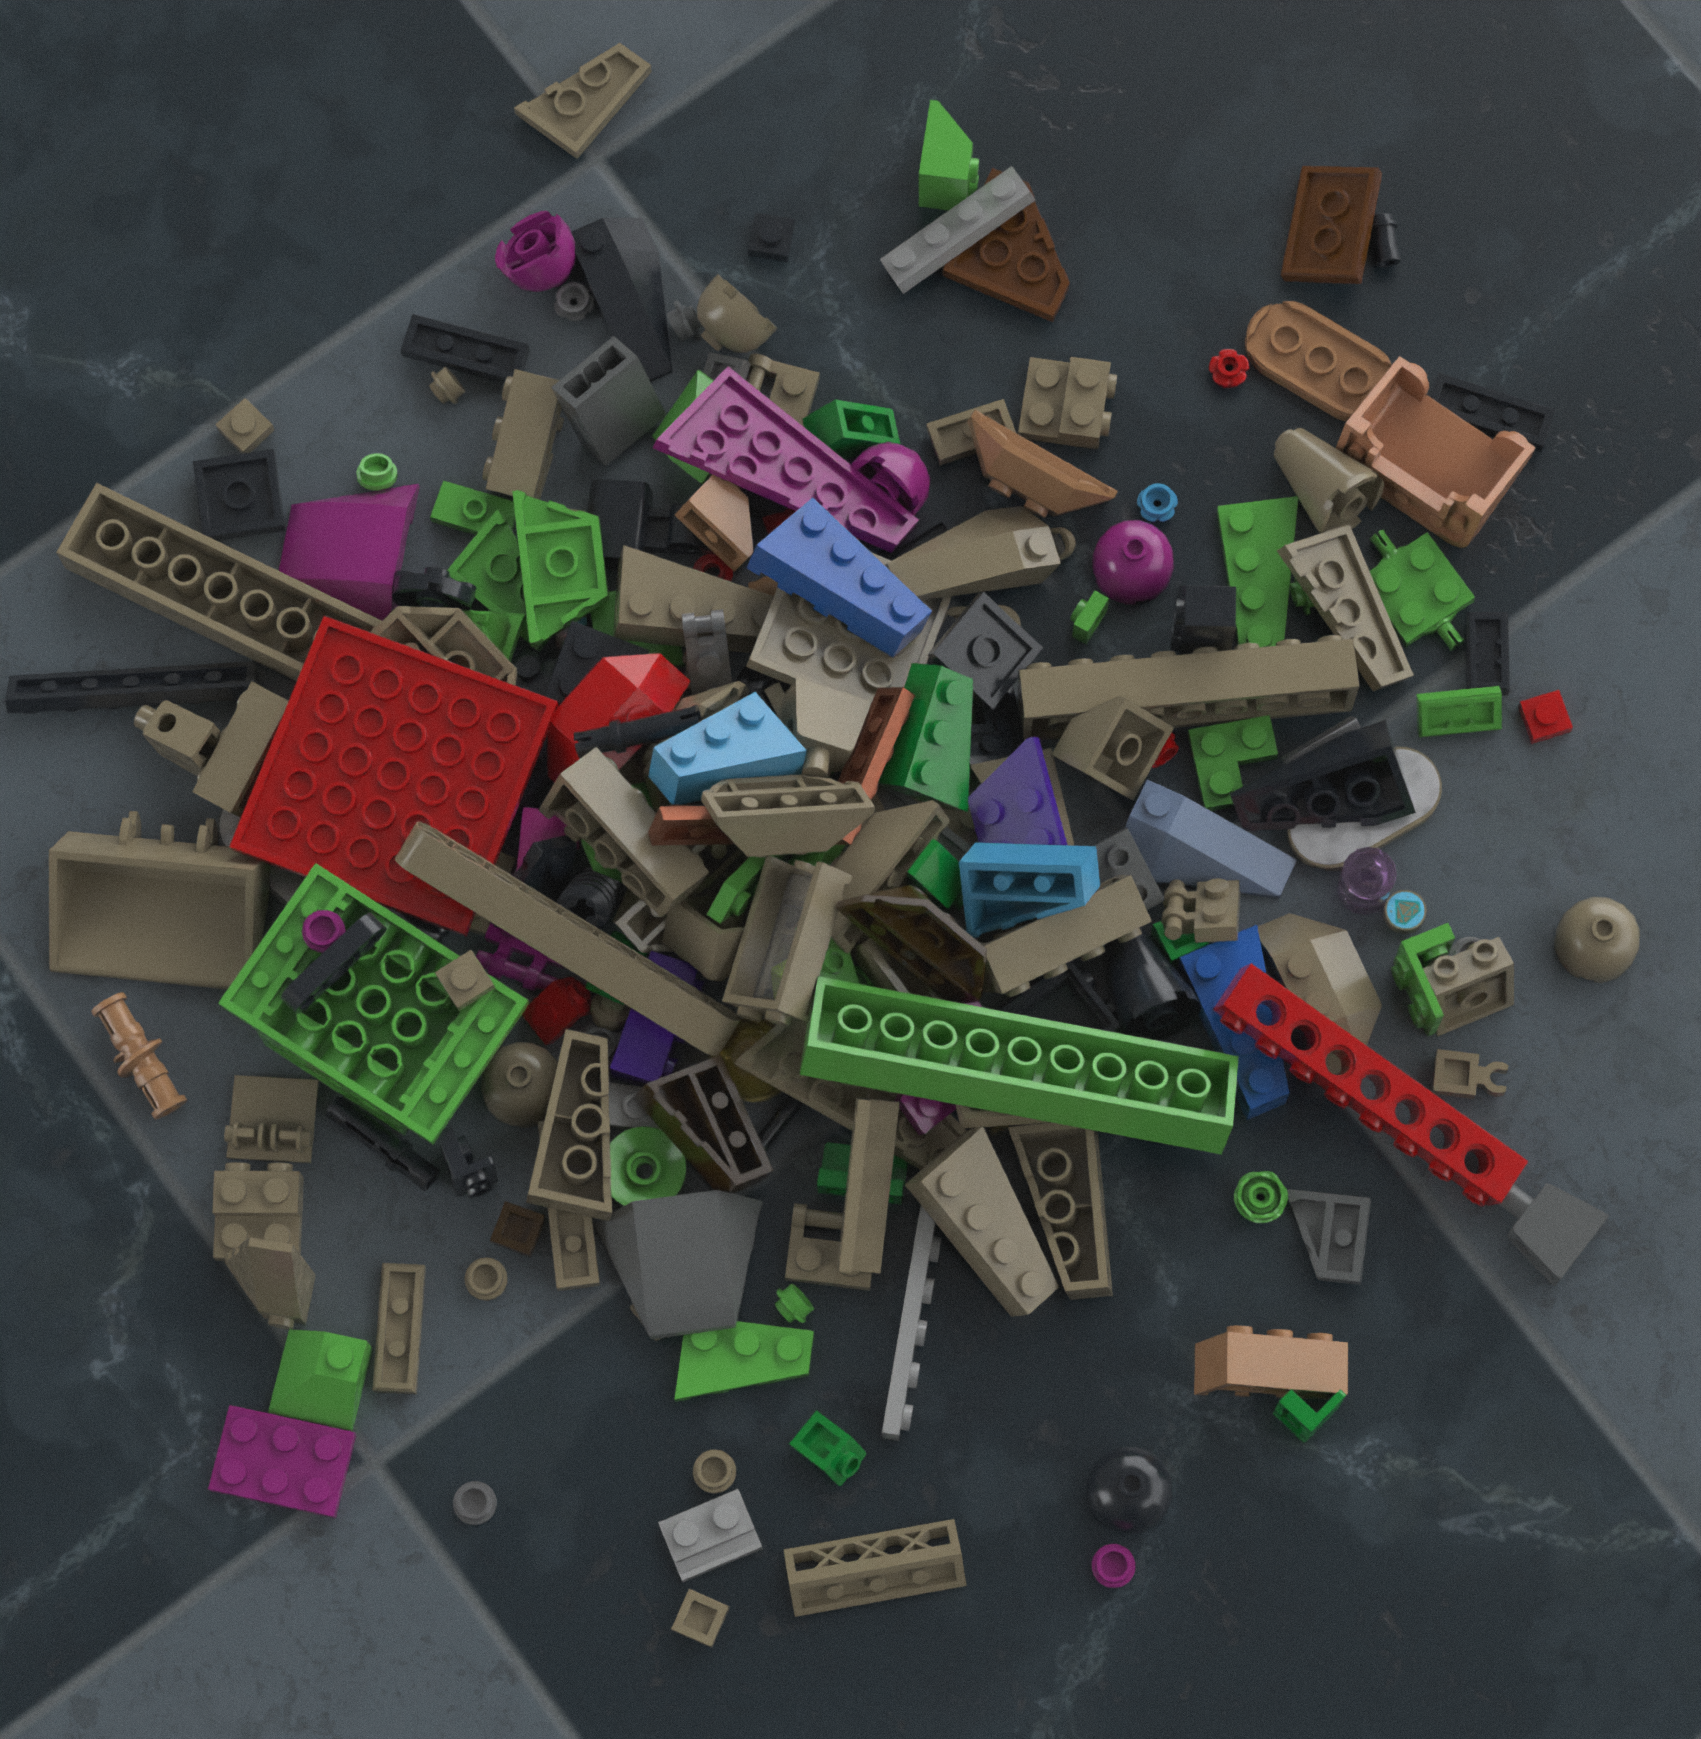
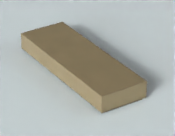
M382 1263L372 1388L375 1393L417 1394L426 1277L425 1265Z

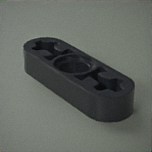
M371 912L362 916L285 989L281 995V1000L295 1014H300L306 1010L381 939L387 928Z

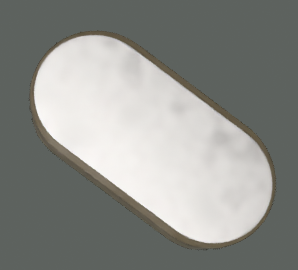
M1395 747L1416 813L1376 826H1361V822L1336 823V827L1322 828V824H1298L1294 829H1287V839L1291 850L1301 862L1312 868L1317 867L1325 869V871H1339L1355 864L1422 825L1433 815L1442 793L1441 777L1434 763L1426 755L1415 749Z

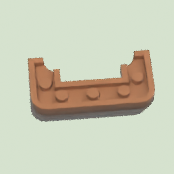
M1399 356L1345 423L1336 449L1372 469L1379 475L1384 482L1381 498L1447 543L1459 548L1467 547L1527 464L1536 447L1528 443L1523 435L1515 431H1500L1494 439H1491L1427 395L1429 382L1426 372L1419 365L1409 363Z

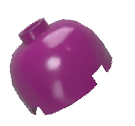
M548 211L531 214L516 223L510 229L514 236L507 244L501 240L497 246L495 254L497 268L514 285L529 292H542L561 286L568 279L577 259L575 255V241L569 226L558 214L552 216Z
M885 442L871 446L862 452L851 464L914 516L928 498L930 477L927 468L915 451L901 444Z
M1141 520L1122 521L1109 527L1099 538L1092 555V569L1099 589L1110 599L1126 605L1157 598L1168 587L1174 569L1173 550L1166 535L1156 526Z

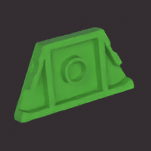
M516 490L512 491L529 642L531 647H538L567 628L572 621H578L609 600L599 517L581 510L573 511L567 509L565 505L550 500L545 502L527 496L525 492Z

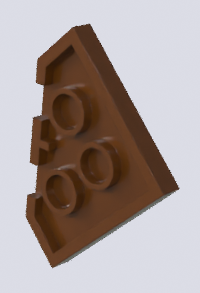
M992 168L985 184L1001 174L1002 171ZM1023 181L1032 193V195L1034 196L1030 184L1026 181ZM1035 201L950 260L943 268L944 277L1051 322L1054 321L1070 286L1066 271L1062 268L1055 251L1054 242Z

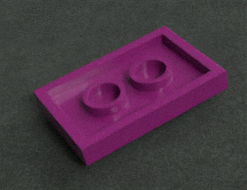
M229 1405L208 1490L336 1519L357 1434L352 1431Z

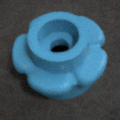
M1160 483L1149 485L1140 492L1137 498V505L1141 508L1140 513L1142 517L1150 522H1155L1156 520L1165 522L1171 519L1175 513L1174 507L1178 504L1176 494L1168 486ZM1154 501H1160L1161 505L1159 507L1154 506Z

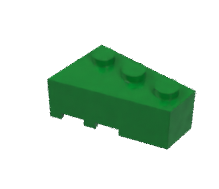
M911 663L904 688L913 693L915 697L909 709V717L901 727L893 746V755L886 763L878 784L922 802L933 800L943 809L968 812L973 679L940 665Z

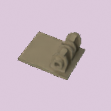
M234 1075L230 1125H226L224 1140L228 1142L226 1158L311 1163L319 1080Z

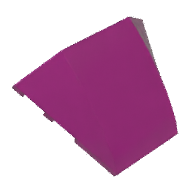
M419 484L292 504L279 571L383 621L397 607V604L392 600V587L395 572L401 571L409 526L413 524L420 488Z

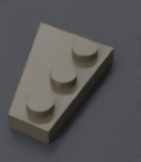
M618 43L579 67V72L561 83L556 81L545 88V93L530 102L525 100L514 107L515 115L578 159L652 72L651 65L627 47Z

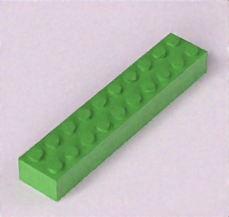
M817 977L816 988L809 1009L810 1018L807 1023L800 1075L1221 1155L1233 1128L1239 1056L831 978Z

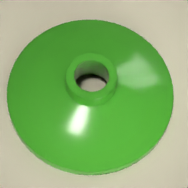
M635 1127L622 1132L610 1142L611 1197L616 1202L625 1206L632 1201L675 1196L679 1193L686 1177L685 1156L662 1130L654 1127ZM640 1166H650L653 1169L652 1175L646 1179L638 1177L637 1170Z

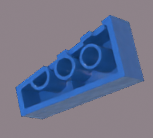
M1257 925L1238 932V941L1214 942L1181 956L1177 967L1179 974L1198 996L1201 1003V1011L1198 1016L1215 1052L1239 1056L1236 1098L1246 1120L1285 1104L1289 1095L1283 1059L1279 1056L1273 1059L1263 1054L1255 1047V1039L1244 1031L1242 1034H1238L1228 1029L1220 1022L1222 1016L1213 1010L1240 968L1252 963L1266 973ZM1259 1004L1256 1009V1016L1262 1024L1269 1026L1272 1021V1012L1266 1005Z

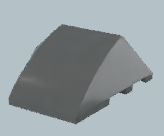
M720 1190L632 1201L613 1212L610 1221L600 1220L594 1224L650 1340L736 1328L749 1259L754 1247L758 1218L761 1215L763 1206L761 1200Z

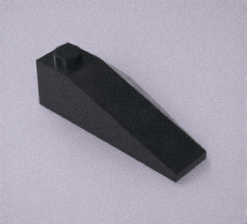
M601 218L572 231L577 258L575 265L585 286L589 290V294L594 299V304L610 337L615 336L639 358L650 382L672 373L659 251L643 219Z

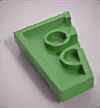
M497 509L447 571L450 572L449 576L454 580L475 585L477 588L475 598L491 612L526 614L518 539L503 513ZM526 616L520 636L530 644ZM549 640L534 648L540 652Z
M791 854L769 856L787 862ZM749 857L723 883L707 913L709 917L721 924L733 914L740 916L754 898L766 857Z
M737 1321L736 1328L683 1335L675 1402L712 1393L729 1392L732 1389L753 1385L760 1386L809 1376L814 1331Z

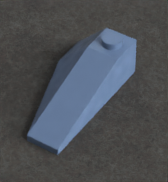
M1148 779L1125 828L1129 829L1157 884L1170 883L1172 880L1178 879L1183 881L1187 888L1197 889V882L1216 878L1239 880L1240 894L1280 898L1297 862L1295 858L1189 798Z

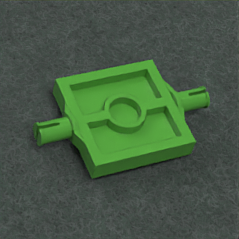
M1384 530L1378 531V536L1375 533L1369 540L1383 558L1375 568L1370 570V574L1393 628L1405 646H1409L1422 636L1436 632L1441 636L1450 651L1456 649V645L1459 647L1463 644L1465 640L1462 639L1451 622L1458 612L1475 601V596L1428 532L1409 545L1399 548L1394 546Z

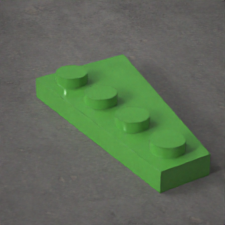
M1297 496L1217 507L1228 586L1236 587L1235 633L1237 645L1256 643L1259 644V647L1276 646L1277 642L1285 638L1291 571L1277 550L1284 545L1294 542L1298 508Z

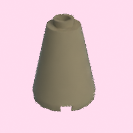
M1303 428L1289 429L1283 432L1275 442L1274 458L1319 533L1349 524L1351 529H1353L1362 522L1357 515L1366 506L1372 511L1377 505L1383 493L1384 482L1372 469Z

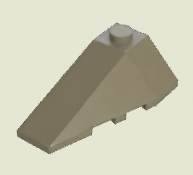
M250 1237L241 1243L240 1248L235 1247L232 1253L228 1252L226 1254L225 1264L258 1312L264 1318L269 1319L268 1325L282 1329H293L294 1323L306 1325L316 1275L293 1244Z

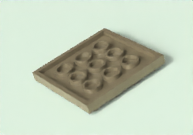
M872 553L883 565L891 561ZM777 587L746 667L789 685H792L795 678L799 677L870 700L872 703L878 688L905 686L911 663L927 664L928 654L934 646L952 596L922 600L932 610L922 632L896 656L891 657L848 631L847 625L832 615L825 617L813 609L814 604L796 593H793L791 596Z

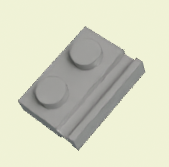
M739 1489L658 1522L682 1582H686L763 1549Z

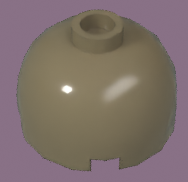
M719 274L710 281L699 297L697 316L705 329L700 336L717 351L724 346L735 353L750 352L767 341L777 330V327L767 317L761 316L757 310L758 308Z
M1590 897L1578 901L1563 914L1556 928L1554 948L1560 963L1571 975L1579 979L1583 977L1587 980H1594L1597 983H1604L1620 977L1631 967L1639 951L1640 929L1635 916L1624 904L1607 897Z
M515 1042L501 1047L490 1060L481 1076L480 1090L487 1109L498 1121L511 1126H519V1128H531L537 1126L539 1121H545L558 1061L548 1050L534 1043Z

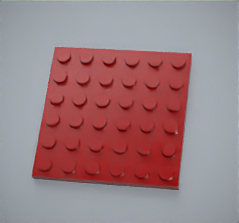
M323 616L229 847L233 851L303 877L308 875L316 863L384 907L467 937L476 913L402 868L395 861V857L415 823L422 822L437 829L495 865L549 731L554 713L559 706L558 701Z

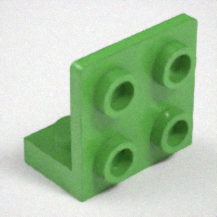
M1449 923L1401 941L1393 961L1395 966L1391 967L1392 977L1400 991L1405 989L1412 1004L1408 1005V1011L1417 1029L1423 1027L1427 1037L1436 1033L1444 1014L1423 968L1427 967L1434 959L1449 954L1455 939Z

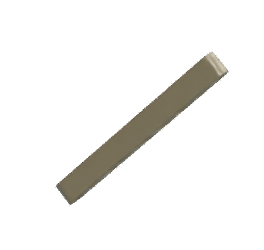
M415 823L395 857V861L411 874L711 1056L720 1055L741 1021L739 1016L728 1007L425 823Z

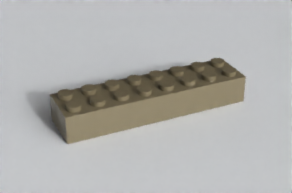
M98 483L95 484L56 552L65 569L295 681L299 677L323 616L368 632L373 631L382 622Z
M1329 635L1319 638L1317 642L1302 644L1298 639H1286L1277 642L1276 646L1259 647V644L1244 643L1235 646L1234 650L1218 651L1215 647H1202L1195 649L1193 654L1176 655L1174 651H1160L1152 654L1151 658L1135 659L1133 655H1117L1110 658L1109 662L1093 663L1091 659L1082 658L1072 660L1066 666L1051 667V664L1046 662L1033 663L1028 665L1026 669L1019 670L1018 703L1024 741L1030 737H1039V740L1060 739L1073 717L1117 696L1124 697L1174 728L1221 724L1270 715V719L1349 712L1353 709L1359 689L1354 640H1342V637L1339 635Z

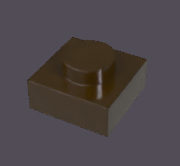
M505 1201L490 1242L531 1258L546 1217L543 1214Z

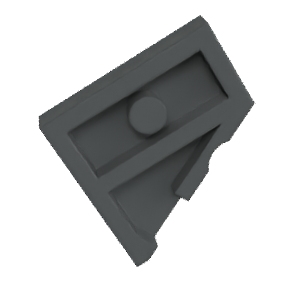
M1288 1189V1199L1317 1279L1320 1281L1361 1285L1371 1207L1370 1198Z

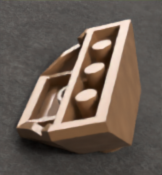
M974 410L971 413L968 424L983 477L990 480L988 487L1007 498H1010L1012 493L1026 500L1024 507L1042 518H1045L1047 514L1058 516L1109 502L1116 496L1118 491L979 411Z

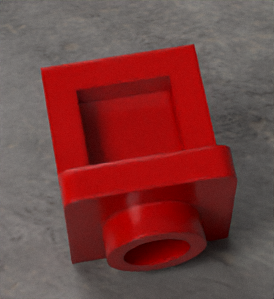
M573 977L553 981L522 1013V1016L545 1045L553 1044L580 1017L591 1014V994L589 990L585 989L586 986L583 983L575 980Z

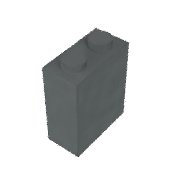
M615 336L551 387L581 445L604 466L608 465L666 417V413L639 358Z

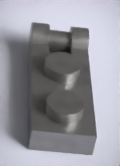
M723 609L712 610L711 615L695 617L694 613L682 614L692 695L732 683ZM713 631L711 636L697 637V633Z

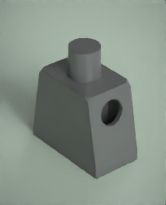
M1548 1183L1545 1184L1535 1199L1513 1184L1502 1203L1499 1204L1518 1219L1507 1234L1508 1239L1553 1286L1557 1285L1609 1217L1605 1212Z

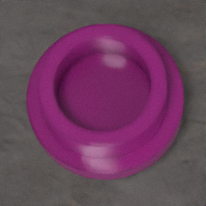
M329 910L313 912L306 918L302 926V936L306 945L318 953L325 952L346 932L342 919L336 913Z
M1108 1544L1101 1547L1095 1553L1092 1560V1572L1095 1579L1101 1585L1108 1588H1119L1126 1585L1132 1579L1135 1572V1560L1131 1552L1124 1546Z

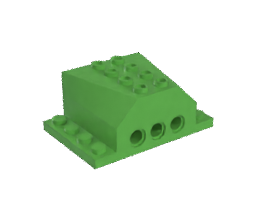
M315 863L218 1004L254 1028L265 1046L340 1095H343L346 1099L403 1136L406 1135L409 1129L433 1145L529 1005V1001L487 974L493 982L495 989L458 1011L436 977L435 972L460 956ZM329 910L336 913L342 919L347 931L362 916L371 912L387 928L384 935L312 1005L300 1014H295L281 1000V995L322 954L310 949L303 939L302 926L306 918L313 912Z

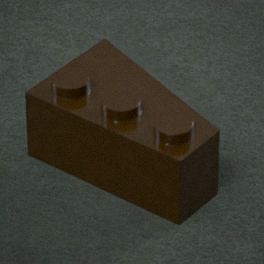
M722 1055L649 1082L633 1097L714 1190L734 1194L760 1183L774 1171Z

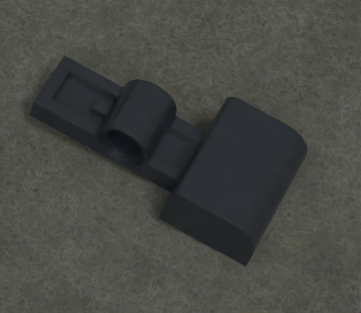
M599 479L591 482L587 513L599 517L606 569L617 570L623 545L645 553L716 555L675 516L685 503L672 505L671 509L652 508L653 492L650 485L643 481Z

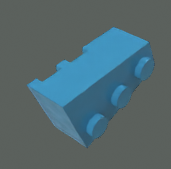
M754 692L653 748L648 777L672 805H682L701 801L702 792L709 790L723 779L800 775L807 750L759 695Z
M975 843L959 861L966 931L973 938H978L982 933L999 928L1005 930L1014 927L1017 923L1033 918L1038 920L1085 906L1100 887L1096 846Z

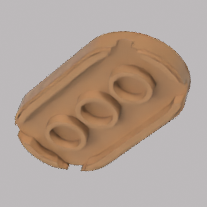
M1283 301L1282 304H1269L1262 307L1250 320L1246 332L1245 348L1247 356L1252 365L1261 374L1331 416L1345 422L1348 421L1392 366L1387 355L1380 349L1310 307L1295 301Z

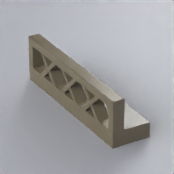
M856 1097L837 1264L839 1272L852 1273L853 1270L881 1273L900 1103L898 1101Z
M954 1519L784 1549L795 1617L966 1586L962 1553ZM948 1536L950 1544L934 1547L926 1544L930 1539ZM900 1545L904 1547L900 1553L889 1555L883 1552L889 1546ZM858 1553L862 1555L857 1561L844 1562L840 1560L845 1554ZM812 1560L819 1563L812 1569L796 1571L795 1563Z

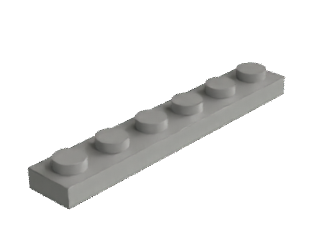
M921 1205L882 1428V1438L899 1441L901 1430L909 1431L913 1405L905 1404L908 1388H917L920 1363L913 1362L915 1345L924 1346L928 1321L920 1320L922 1303L931 1304L935 1279L927 1278L929 1262L938 1263L942 1237L934 1236L936 1223Z

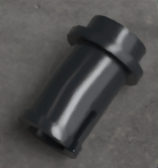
M1389 213L1374 215L1371 238L1376 260L1375 265L1378 268L1395 266L1401 261L1395 235L1398 223L1396 220H1393L1392 214Z

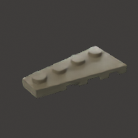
M1350 524L1284 545L1277 550L1333 634L1341 636L1342 640H1354L1357 669L1373 691L1405 681L1414 676Z

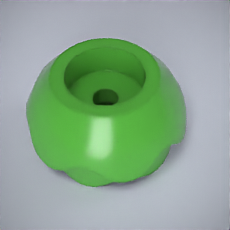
M1270 1171L1246 1173L1239 1180L1234 1191L1236 1208L1245 1219L1254 1223H1268L1277 1219L1283 1213L1288 1201L1286 1187L1278 1176ZM1262 1194L1265 1199L1259 1201L1256 1196Z

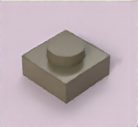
M246 398L215 424L217 430L241 454L253 451L275 431L273 424Z
M469 950L435 972L436 977L458 1011L495 989L493 982L472 950Z
M689 1589L671 1630L712 1648L729 1611V1606Z

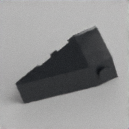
M1386 720L1344 733L1230 793L1238 818L1245 831L1294 829L1298 824H1322V828L1336 827V823L1361 822V826H1376L1416 813Z

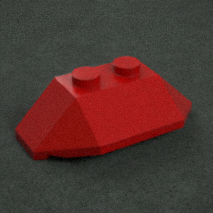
M661 653L602 657L560 703L554 713L547 733V776L555 783L560 773L580 759L575 749V743H578V741H574V732L609 726V722L619 719L622 723L671 712L691 681ZM643 744L627 747V751L617 754L613 750L602 754L612 759L620 770Z

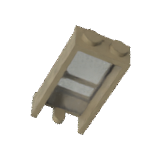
M773 856L766 857L722 1002L738 1008L736 1015L756 1022H761L762 1016H765V1020L782 1026H789L790 1020L808 1023L810 1016L805 1014L809 1012L817 977L820 975L839 912L835 907L838 901L843 899L844 885L850 886L852 875L824 862L817 861L816 866L804 861L795 860L793 866Z

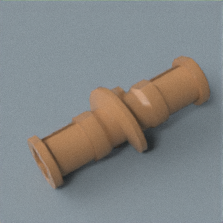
M120 992L97 1004L91 1012L94 1017L101 1019L111 1036L110 1041L115 1049L120 1052L113 1059L114 1063L123 1062L118 1068V1075L121 1078L134 1076L137 1087L143 1091L154 1110L151 1115L154 1120H157L180 1108L187 1102V1098L185 1095H179L167 1075L169 1074L168 1070L159 1061L154 1052L163 1043L161 1038L147 1041L142 1026L139 1022H136L124 1002L127 1000L125 993Z

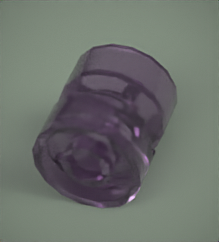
M1365 847L1355 850L1347 857L1337 883L1339 899L1347 909L1354 913L1366 915L1375 913L1385 906L1387 899L1392 893L1397 875L1395 864L1390 856L1379 848Z

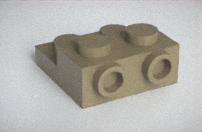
M1030 357L1018 435L1028 440L1098 449L1100 436L1108 437L1112 412L1104 411L1106 398L1114 399L1117 375L1110 374L1111 362L1071 357L1069 363Z
M1500 937L1492 940H1479L1471 944L1465 951L1453 956H1440L1423 968L1444 1014L1436 1031L1437 1037L1514 1005V962Z
M240 1162L226 1163L225 1171H214L212 1213L215 1215L213 1258L215 1261H225L228 1252L232 1253L235 1247L240 1248L241 1243L250 1237L293 1244L301 1254L304 1177L300 1171H293V1165L289 1163L267 1164V1171H250V1164Z

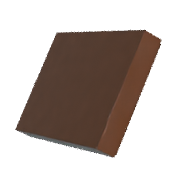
M1302 166L1280 275L1284 281L1342 284L1362 283L1382 178V172L1379 167Z

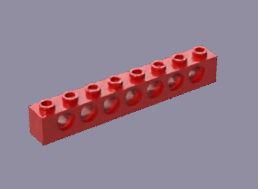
M1252 963L1239 969L1213 1008L1215 1012L1222 1016L1220 1022L1228 1029L1238 1034H1242L1244 1031L1256 1040L1255 1047L1263 1054L1273 1059L1279 1056L1291 1065L1289 1070L1294 1076L1309 1084L1314 1081L1326 1090L1324 1096L1329 1101L1341 1108L1349 1106L1359 1113V1121L1364 1126L1377 1133L1381 1131L1387 1133L1395 1139L1393 1145L1399 1151L1413 1158L1416 1155L1430 1164L1428 1170L1433 1175L1445 1182L1452 1180L1464 1188L1462 1194L1478 1206L1484 1207L1485 1204L1491 1206L1502 1203L1528 1163V1160ZM1259 1004L1266 1005L1272 1012V1021L1269 1026L1262 1024L1256 1016V1009ZM1294 1028L1301 1030L1306 1036L1307 1044L1304 1050L1297 1049L1291 1041V1033ZM1329 1053L1335 1054L1340 1059L1341 1071L1338 1075L1332 1074L1326 1067V1058ZM1363 1078L1370 1079L1375 1085L1376 1093L1372 1100L1367 1099L1361 1092L1360 1085ZM1399 1102L1405 1104L1410 1111V1119L1406 1125L1401 1123L1395 1115V1108ZM1433 1127L1440 1129L1444 1135V1145L1441 1149L1433 1146L1430 1141V1132ZM1468 1151L1475 1154L1479 1161V1167L1475 1174L1468 1171L1464 1163Z

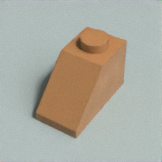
M712 475L681 507L675 516L735 572L753 553L748 497L741 491L738 485Z

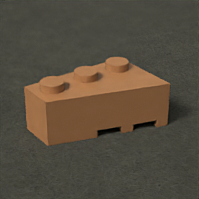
M1228 1326L1227 1332L1195 1344L1194 1395H1208L1209 1392L1214 1390L1235 1391V1396L1249 1397V1392L1274 1394L1276 1398H1283L1292 1389L1301 1399L1330 1400L1340 1389L1346 1395L1348 1394V1342L1333 1341L1332 1334L1310 1333L1307 1334V1339L1294 1338L1293 1331L1267 1330V1335L1253 1334V1328L1249 1326Z

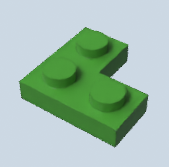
M1270 715L1188 730L1187 735L1202 805L1210 811L1234 807L1230 793L1243 787L1239 771L1240 765L1273 760L1278 757Z

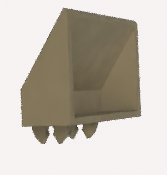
M129 811V817L122 818L119 836L68 831L49 849V969L51 972L228 989L262 941L270 895L271 864L233 851L230 847L218 846L217 823L212 818H206V824L200 825L197 844L175 842L174 825L166 824L161 826V840L141 838V819L138 811Z

